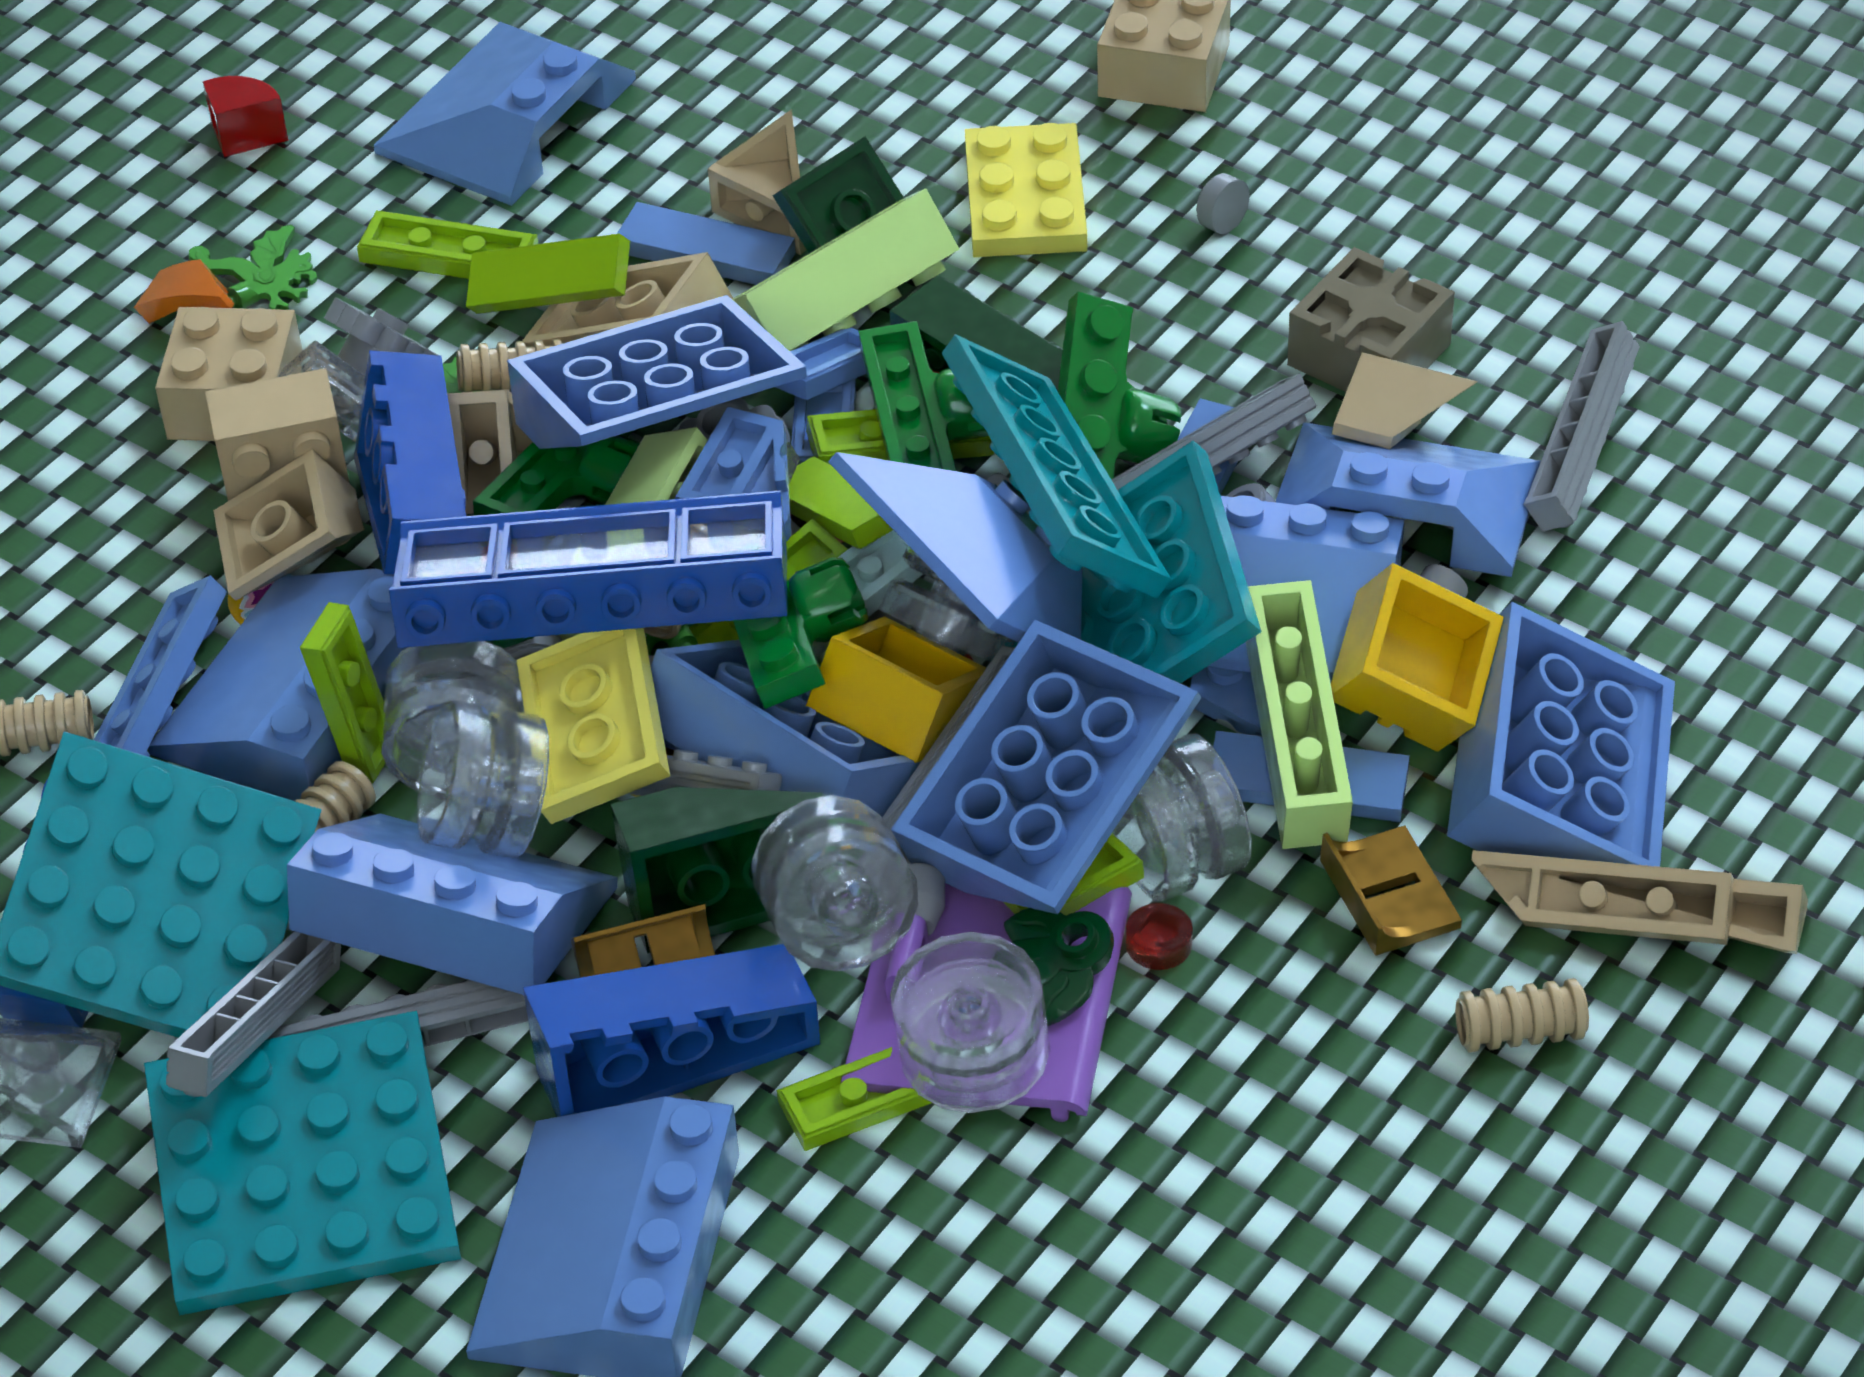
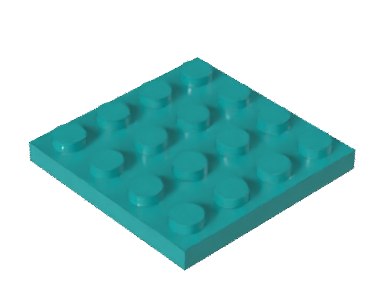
M1194 440L1118 489L1171 577V581L1156 599L1133 588L1128 593L1122 592L1105 581L1099 573L1082 567L1081 640L1180 684L1262 632L1208 453ZM1010 639L1011 646L1015 648L1018 642Z
M64 731L0 921V986L179 1038L282 943L289 921L287 864L315 833L322 809Z
M417 1011L266 1039L207 1097L189 1096L181 1090L173 1089L166 1085V1075L169 1073L167 1072V1061L169 1058L144 1063L174 1298L179 1316L461 1259Z

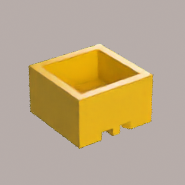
M1395 563L1390 564L1356 593L1331 681L1334 703L1359 715L1368 711L1378 716V724L1386 728L1395 724L1403 728L1405 737L1439 752L1475 727L1504 617Z
M884 616L831 637L820 666L826 684L811 690L806 707H810L831 720L899 755L913 760L914 763H918L928 753L986 670V667Z

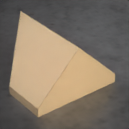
M791 109L708 168L713 213L737 225L794 237L796 253L801 255L806 251V248L772 196L800 178Z
M1362 352L1335 419L1332 435L1391 449L1421 424L1422 418L1478 381Z
M507 389L447 393L462 489L465 490L466 514H474L473 500L532 443L531 439L516 425L512 393Z

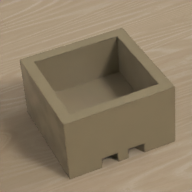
M1353 247L1289 312L1287 365L1344 392L1348 389L1362 352L1428 369L1451 344L1455 291L1425 278L1415 282L1409 281V271L1398 267L1394 273H1391L1384 269L1383 259Z

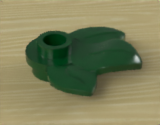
M1033 908L1024 909L1004 922L1005 931L1012 942L1003 946L993 956L987 970L985 983L989 990L997 992L1034 991L1036 1012L1042 1025L1047 1027L1058 1023L1079 1009L1090 998L1093 990L1094 975L1101 972L1111 959L1114 947L1113 932L1106 920L1093 912L1078 911L1064 915L1061 912L1054 914ZM1087 936L1086 940L1080 945L1070 946L1077 939Z

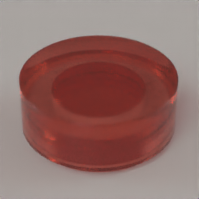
M1165 903L1148 904L1138 908L1128 918L1126 923V950L1137 964L1154 970L1170 969L1183 963L1191 953L1193 943L1192 922L1188 915L1178 907Z

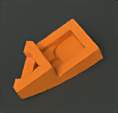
M201 259L175 264L160 270L134 308L150 324L178 311L179 307L232 308L234 302L227 295L229 293L227 288Z

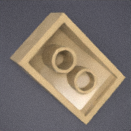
M708 252L630 265L627 270L625 296L549 305L522 341L526 347H532L535 340H542L544 346H551L553 339H560L563 344L728 295L731 299L733 297Z

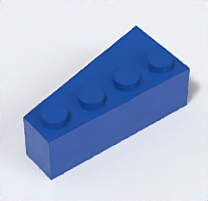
M369 350L354 461L384 574L395 573L401 539V522L466 516L465 490L462 489L441 355ZM453 544L417 547L421 576L431 577L460 573L456 568Z
M787 943L523 987L537 1073L556 1117L664 1096L669 1097L820 1044L817 1001Z

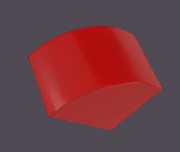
M223 76L202 81L211 125L224 157L289 141L281 98L272 86L261 80L246 76Z

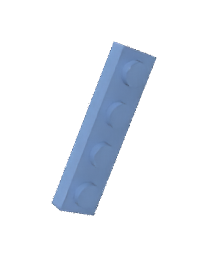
M211 575L169 594L96 734L95 741L147 757L150 756L147 749L156 731L170 718L173 712V707L170 704L179 686L189 678L195 669L196 662L193 658L202 641L212 633L218 623L216 613L227 591Z

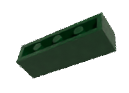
M940 275L934 277L890 310V325L917 321L928 365L934 373L950 369L942 352L956 334L1050 378L1058 391L1063 350L1057 344L1046 341L1020 325L1011 316L1002 314L976 298L970 291L956 286Z

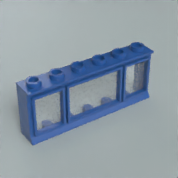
M781 490L403 521L400 523L401 539L393 585L389 587L397 648L787 616V545Z

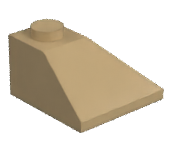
M313 449L213 510L228 594L235 600L315 561L334 548L345 544L364 530L355 489Z

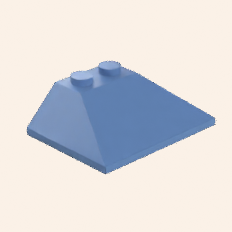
M499 22L374 144V151L377 155L512 206L543 175L539 139L577 100L606 110L636 80L635 71Z
M1303 423L1276 498V503L1291 505L1308 503L1330 510L1339 511V508L1361 512L1370 511L1385 516L1452 526L1454 529L1450 567L1512 577L1529 516V511L1524 506V502L1539 468L1540 460L1404 438L1391 449H1386L1332 435L1333 427Z
M836 452L828 461L988 629L1019 643L1032 622L1037 620L1081 640L1083 569L1080 571L1072 570L1053 557L1049 551L1050 541L1043 529L1026 513L1030 507L1023 494L1016 490L1011 483L1003 480L996 486L976 474Z

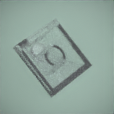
M0 1018V1138L82 1148L122 1041L120 1032Z

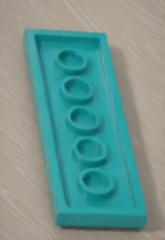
M955 334L942 352L944 359L955 376L952 381L966 395L973 407L971 411L972 417L985 428L992 440L990 443L991 450L1004 461L1011 474L1009 477L1010 483L1023 494L1031 508L1029 511L1030 518L1046 534L1051 543L1049 551L1053 557L1072 570L1080 571L1082 567L1099 573L1105 581L1122 592L1128 593L1133 588L1157 599L1171 581V577L1050 378Z

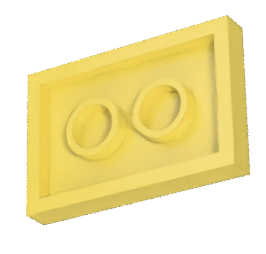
M1044 123L1041 125L1008 127L988 126L985 128L965 129L973 257L1086 252L1087 226L1076 123Z
M644 628L581 633L517 659L539 810L551 824L670 777Z

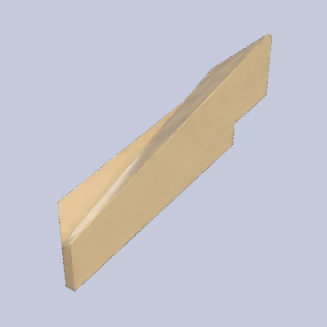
M1472 851L1471 860L1525 926L1727 945L1728 938L1784 953L1797 954L1808 905V898L1803 885L1734 879L1732 873Z

